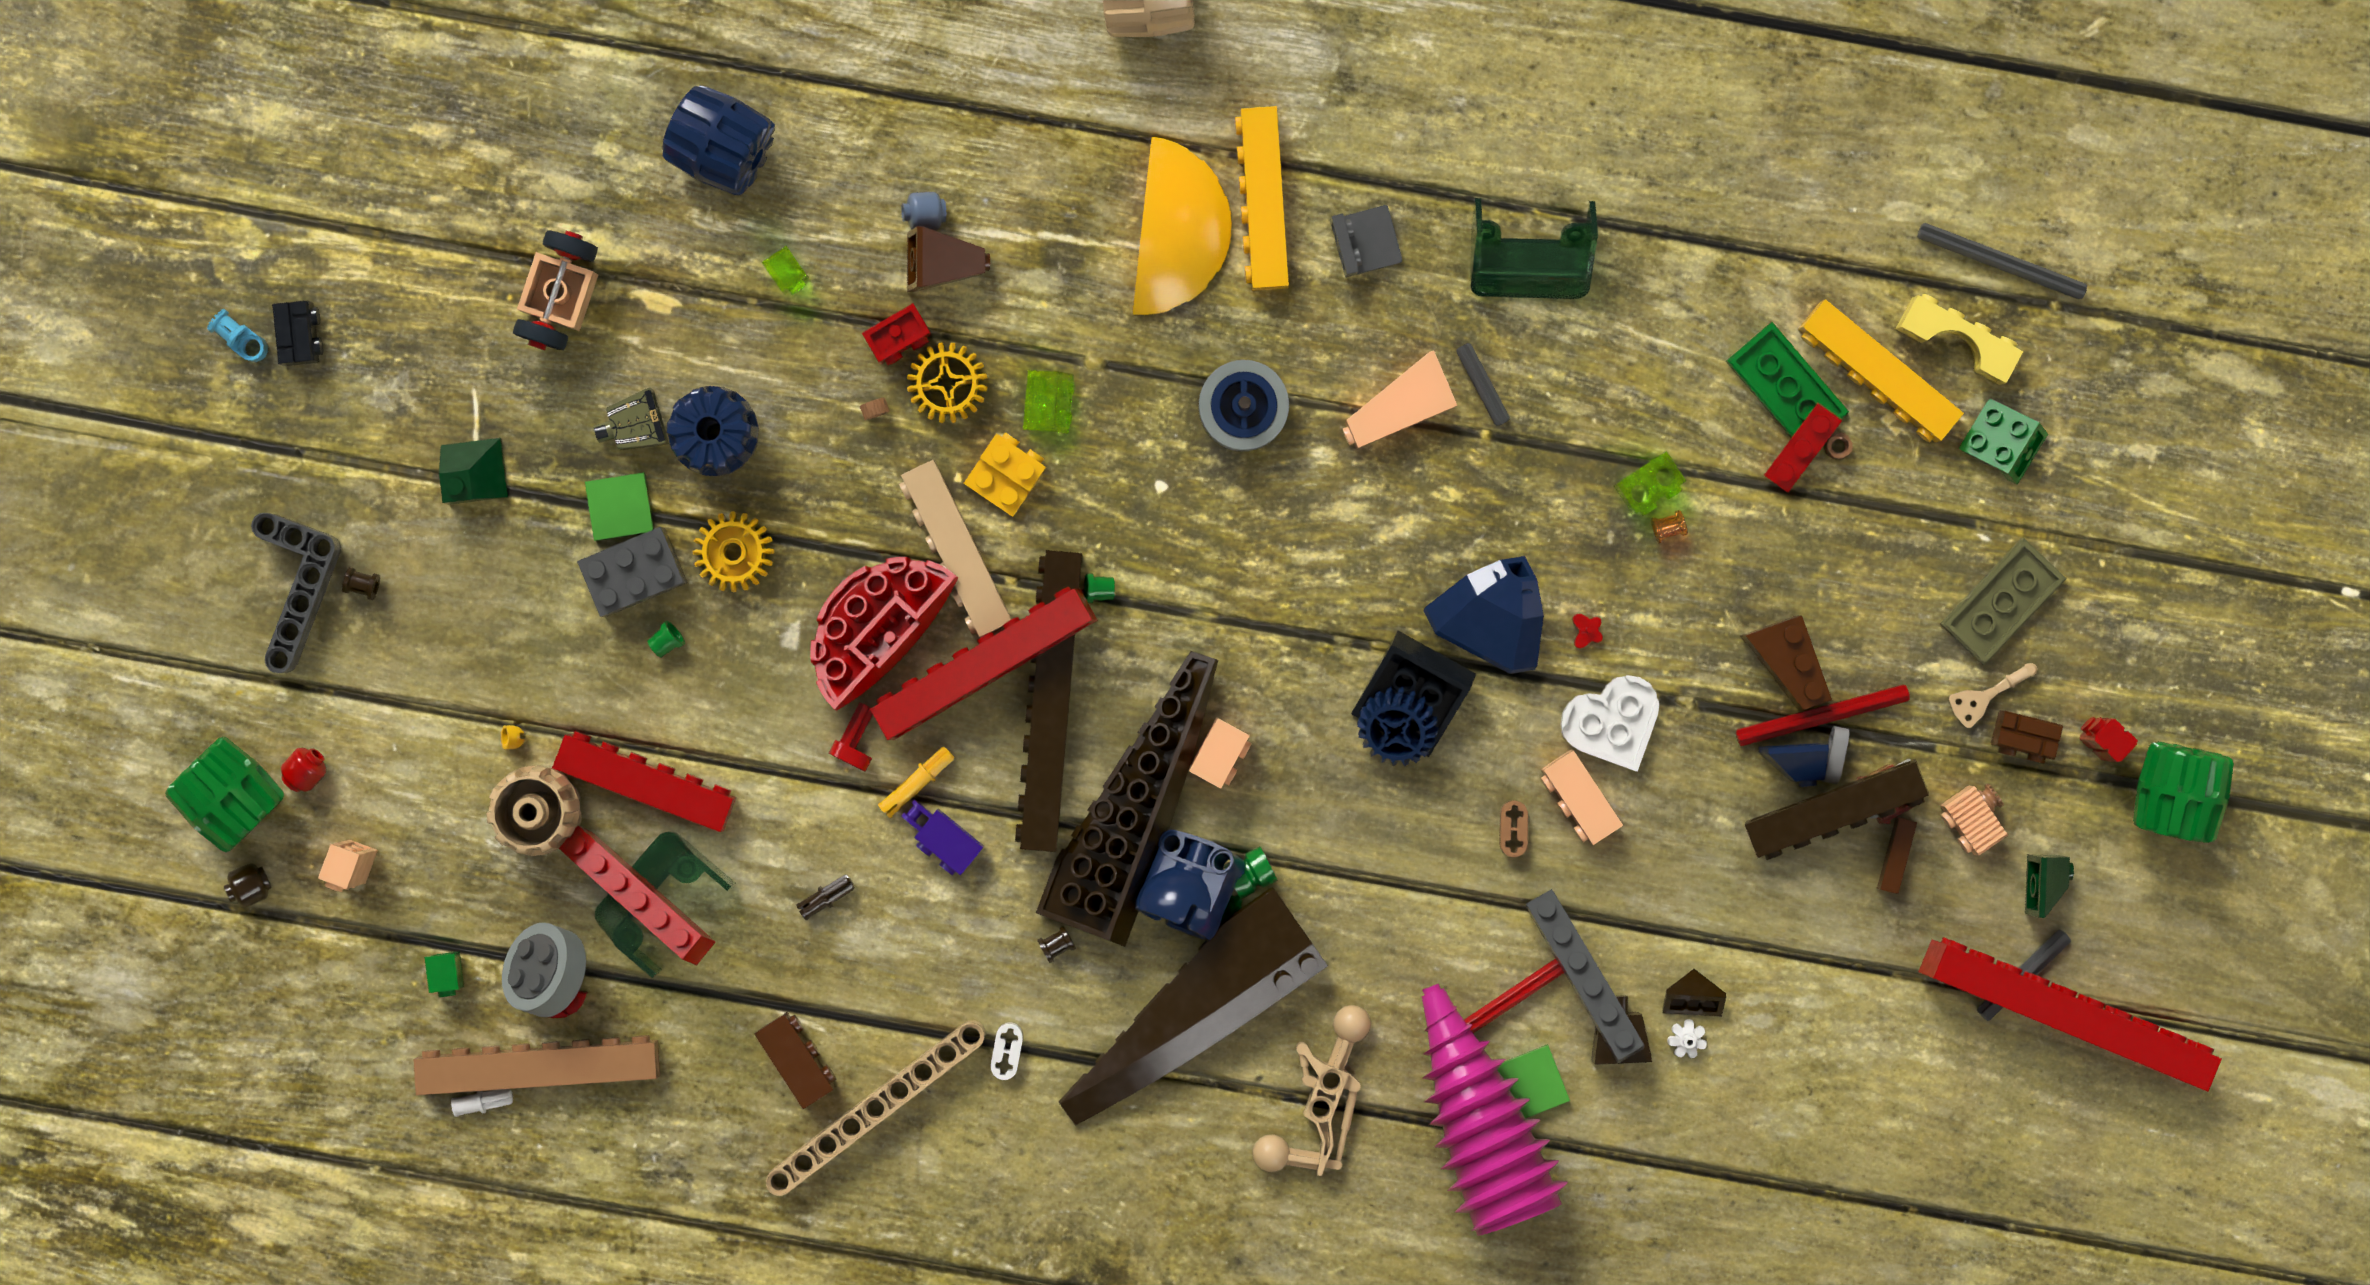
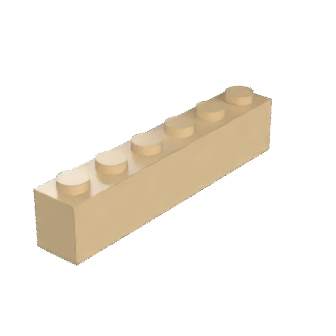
M931 460L902 474L901 477L904 482L899 483L906 500L912 498L917 509L912 510L918 525L920 527L925 525L930 534L925 539L932 553L938 552L943 561L939 565L947 568L958 577L955 584L956 589L952 591V595L958 607L964 605L969 616L964 619L971 634L977 632L979 637H983L1003 627L1006 622L1011 620V617L936 462Z

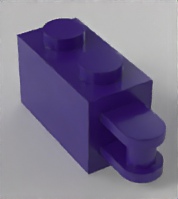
M914 800L912 802L913 807L907 814L904 812L901 816L919 831L914 837L919 841L916 846L929 857L934 853L942 861L939 865L953 876L957 872L961 876L984 848V845L939 808L932 814L918 801ZM922 813L929 818L923 827L916 822Z

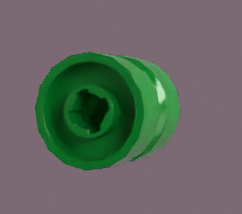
M1260 846L1245 854V859L1243 860L1245 871L1242 877L1238 879L1235 890L1242 900L1255 893L1257 886L1265 888L1278 881ZM1230 862L1224 865L1225 869L1228 868Z

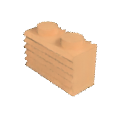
M1969 785L1940 805L1944 811L1941 814L1943 821L1950 829L1956 828L1961 836L1957 840L1967 854L1972 852L1973 855L1979 856L2008 836L1975 786Z

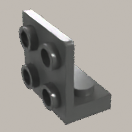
M1387 205L1346 216L1343 213L1331 216L1330 224L1345 278L1402 262L1401 252Z

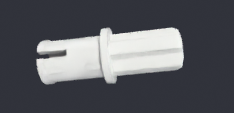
M511 1089L486 1092L477 1091V1094L451 1099V1107L455 1117L478 1111L483 1114L488 1109L513 1103Z

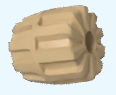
M1103 0L1106 28L1108 34L1112 37L1162 36L1191 30L1195 24L1193 0Z
M539 765L521 767L505 776L493 788L489 796L491 799L489 811L486 813L487 823L492 825L496 833L495 839L502 846H507L518 854L529 856L546 855L558 850L564 841L571 837L577 825H580L583 815L580 810L581 796L578 788H575L563 773ZM531 804L534 805L537 810V815L535 818L532 816L530 812Z

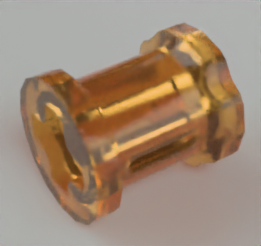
M1680 510L1675 511L1674 515L1664 518H1651L1652 529L1658 544L1664 542L1665 538L1679 534L1682 536L1688 535L1686 522Z

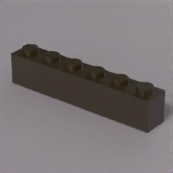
M1916 759L1747 820L1745 827L1757 858L1765 856L1766 860L1782 855L1781 849L1793 845L1794 850L1811 844L1810 839L1821 835L1822 839H1827L1840 833L1838 829L1850 825L1851 829L1865 825L1868 823L1867 818L1878 814L1879 818L1890 816L1896 813V807L1907 804L1908 808L1920 805L1925 802L1924 797L1929 796V791Z

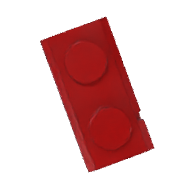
M2091 717L2081 727L2083 733L2080 735V740L2088 748L2093 749L2092 752L2102 761L2121 762L2138 742L2129 731H2124L2125 727L2114 718Z

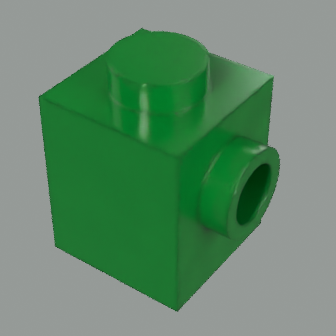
M460 951L424 957L429 993L438 992V997L456 995V990L464 987Z

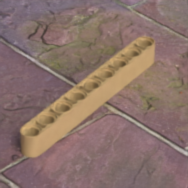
M969 1020L960 1025L775 1166L766 1179L768 1191L776 1196H783L979 1048L985 1038L983 1025L975 1020ZM968 1027L976 1028L980 1033L979 1040L972 1043L966 1041L963 1036L964 1030ZM947 1045L953 1047L956 1057L950 1061L944 1060L939 1052L941 1047ZM920 1064H927L932 1070V1075L927 1079H922L916 1074V1067ZM896 1082L904 1083L908 1088V1094L903 1097L896 1096L892 1091V1085ZM873 1100L880 1101L884 1106V1112L880 1115L872 1114L868 1109L869 1102ZM847 1119H856L860 1124V1130L856 1133L848 1132L844 1126ZM824 1137L833 1138L836 1142V1149L833 1151L824 1150L821 1146V1139ZM800 1155L809 1156L812 1160V1167L809 1169L800 1168L797 1164V1157ZM777 1173L784 1174L788 1178V1186L782 1188L776 1186L773 1182V1176Z

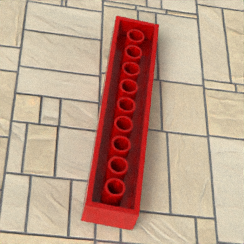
M1944 937L1941 942L1931 940L1918 971L1919 973L2209 1092L2222 1058L2212 1055L2214 1052L2213 1048L2187 1039V1037L2135 1016L2130 1021L2131 1014L2108 1005L2103 1009L2105 1003L2079 994L2076 998L2078 992L2052 982L2051 986L2048 987L2049 980L2024 971L2022 976L2023 969L2000 960L1993 964L1995 958L1970 948L1969 952L1966 953L1967 946Z

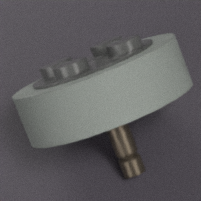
M537 923L525 929L511 945L503 965L502 988L509 1004L518 1010L539 1017H551L563 1011L577 995L584 979L586 953L582 941L575 933L549 923Z

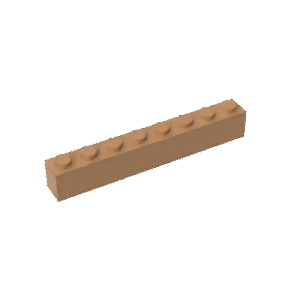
M650 1035L633 1036L632 1042H620V1037L603 1038L602 1044H590V1039L573 1040L572 1046H560V1041L542 1043V1048H530L529 1043L512 1045V1050H500L499 1045L482 1047V1052L471 1053L468 1047L452 1049V1054L440 1055V1050L422 1051V1056L413 1059L416 1095L657 1079L660 1076L658 1040H650Z

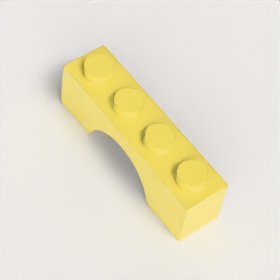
M1923 294L1922 297L1917 295L1911 298L1895 328L1896 330L1920 343L1928 341L1938 333L1957 335L1972 350L1974 372L1998 385L2007 383L2023 353L2022 350L2016 348L2018 344L2015 341L2001 336L2000 339L1990 334L1991 329L1978 322H1975L1974 325L1964 320L1965 315L1953 308H1949L1948 311L1938 306L1939 301L1927 294Z

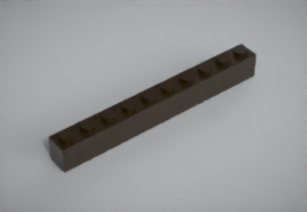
M1046 550V555L1039 557L1038 574H1044L1043 586H1037L1036 604L1044 602L1047 605L1055 600L1054 594L1066 587H1070L1071 590L1074 588L1079 589L1082 553ZM1075 634L1031 660V663L1036 664L1035 675H1029L1028 693H1034L1033 705H1027L1025 723H1031L1030 735H1024L1023 753H1028V763L1021 766L1020 782L1026 783L1025 795L1019 794L1018 812L1023 813L1022 825H1016L1015 842H1021L1020 849L1057 851Z

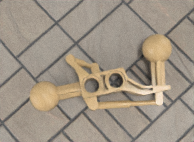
M1344 1006L1336 1013L1333 1027L1338 1037L1328 1063L1314 1056L1305 1042H1299L1296 1045L1300 1067L1303 1070L1302 1082L1304 1085L1312 1088L1303 1114L1314 1122L1321 1136L1319 1152L1290 1148L1282 1137L1275 1134L1265 1135L1255 1143L1252 1150L1253 1160L1261 1170L1277 1172L1286 1165L1313 1169L1316 1170L1317 1175L1322 1176L1325 1168L1341 1169L1346 1136L1350 1130L1357 1092L1361 1088L1360 1082L1348 1070H1345L1354 1043L1363 1040L1371 1028L1370 1016L1360 1006ZM1309 1062L1316 1071L1317 1077L1309 1074ZM1333 1072L1339 1076V1082L1336 1086L1327 1087L1323 1084V1078L1327 1073ZM1346 1089L1349 1092L1341 1124L1342 1131L1336 1159L1329 1158L1333 1148L1331 1121L1342 1091ZM1320 1100L1327 1102L1329 1105L1328 1111L1324 1115L1313 1113L1312 1107L1315 1102Z

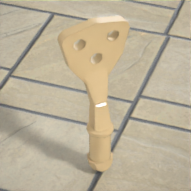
M2027 663L2014 673L2006 675V678L1994 687L1984 691L1965 690L1951 694L1949 702L1955 716L1965 727L1971 728L1984 715L1992 698L2008 688H2015V685L2030 676L2033 677L2037 672V666L2033 663ZM1956 699H1961L1962 703L1958 705L1955 701ZM1971 701L1977 703L1975 707L1970 706ZM1971 715L1972 719L1968 721L1965 719V716Z

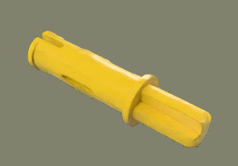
M941 747L924 764L919 763V768L878 804L879 808L891 819L896 812L931 780L933 782L936 781L935 777L954 760L953 754L946 747Z

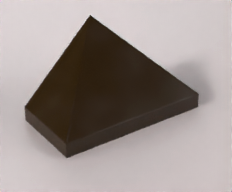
M1693 969L1666 990L1662 1013L1722 1017L1726 993L1696 969Z

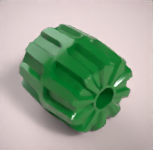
M224 736L218 738L168 786L165 792L167 799L187 822L223 852L231 851L285 796L281 787L255 759Z
M2152 742L2148 747L2138 780L2133 816L2134 825L2146 831L2178 839L2203 843L2214 842L2217 839L2228 806L2234 766L2233 760L2228 756L2204 751L2199 748L2192 749L2174 743Z

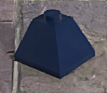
M1812 743L1758 747L1759 754L1790 781H1799V787L1817 786V780H1825L1829 753L1828 744Z

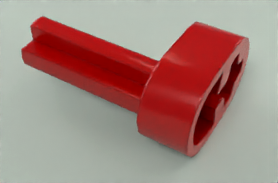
M859 702L840 741H834L828 754L866 772L872 758L856 750V747L873 713L870 710L871 707Z

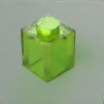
M784 246L761 262L784 295L788 292L794 295L806 286L804 281L809 279V277L787 246Z

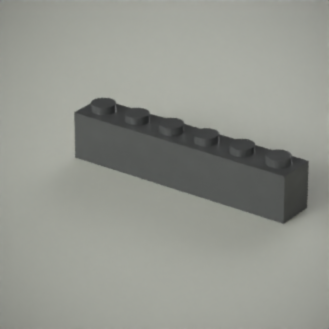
M1551 889L1526 903V909L1617 1063L1643 1050L1644 1043L1554 891Z

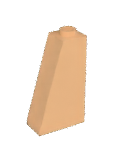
M1434 350L1427 353L1345 421L1347 427L1342 430L1349 445L1354 444L1356 449L1457 406Z

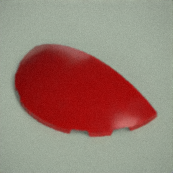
M909 557L887 558L885 563L873 567L864 566L834 589L817 616L819 625L815 640H811L810 658L811 663L815 666L818 679L816 684L825 700L835 711H838L867 691L907 654L945 604L958 580L955 574L930 560L923 562L911 560Z

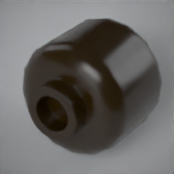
M253 863L229 872L227 876L229 884L224 885L230 902L236 900L244 908L266 899L268 890L272 888L263 867L258 868Z

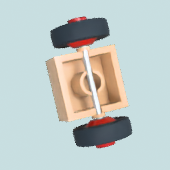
M547 230L542 245L556 251L562 257L558 260L537 252L535 253L517 310L540 318V321L529 322L517 319L513 329V334L529 340V346L544 351L546 346L564 351L568 336L556 331L549 324L555 323L577 331L581 329L598 278V274L594 271L571 264V260L576 261L580 259L594 262L598 247L583 241L582 235L567 230L565 234Z

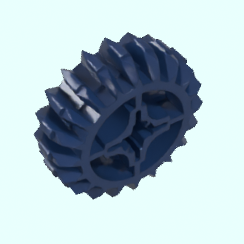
M1390 687L1385 694L1379 691L1374 698L1370 697L1367 700L1366 706L1362 707L1360 711L1361 717L1358 719L1357 727L1360 728L1358 738L1364 739L1363 748L1372 747L1371 757L1379 754L1381 755V763L1385 762L1386 759H1390L1392 766H1395L1398 760H1401L1403 765L1406 766L1409 764L1410 759L1417 763L1420 761L1421 756L1426 757L1429 754L1430 748L1435 745V737L1439 729L1435 726L1438 721L1437 716L1432 715L1433 706L1424 707L1425 697L1417 700L1415 699V690L1406 695L1403 687L1395 694ZM1375 718L1380 722L1379 725L1384 729V735H1382L1378 730ZM1412 719L1417 722L1420 735L1415 732L1416 728L1411 723Z

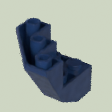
M1525 556L1502 559L1467 574L1423 610L1436 635L1509 674L1535 670L1538 666L1544 614L1538 580Z

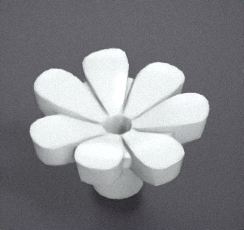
M1690 1019L1684 1021L1683 1028L1679 1024H1674L1671 1030L1675 1036H1669L1667 1039L1668 1045L1677 1047L1674 1051L1677 1057H1683L1687 1053L1689 1058H1695L1697 1056V1049H1705L1707 1046V1041L1701 1039L1705 1034L1704 1027L1698 1026L1694 1028V1021Z

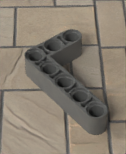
M264 512L259 513L252 520L251 528L255 536L304 555L265 655V665L273 673H289L298 665L339 558L341 545L338 539L332 535L280 515ZM270 518L274 522V530L267 535L264 533L262 525L266 519ZM295 529H299L303 536L302 541L298 545H294L290 539V535ZM326 539L330 543L331 549L326 556H322L319 553L318 546L321 541ZM315 567L320 573V579L317 583L312 584L307 576L309 570ZM303 595L309 600V607L305 612H301L297 608V600ZM292 623L297 626L299 631L298 636L294 640L289 639L286 634L287 627ZM281 651L288 658L287 664L283 668L278 667L275 661L277 654Z

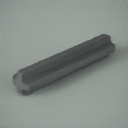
M1470 343L1459 347L1456 352L1494 424L1500 426L1510 420V416L1474 348Z

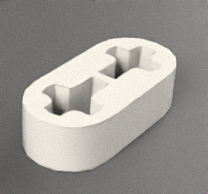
M1012 1022L1002 1024L998 1028L994 1043L991 1071L996 1078L1001 1080L1012 1078L1016 1074L1019 1064L1023 1032L1017 1024ZM1008 1028L1014 1029V1035L1018 1036V1040L1012 1041L1010 1049L1005 1048L1006 1039L1001 1037V1033H1006ZM1004 1053L1009 1054L1008 1064L1013 1065V1069H1008L1006 1074L1000 1073L1001 1069L996 1067V1062L1000 1063L1002 1061Z

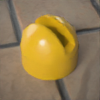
M514 725L503 726L501 731L503 749H517L523 745L525 739H520V735L525 733L520 727Z

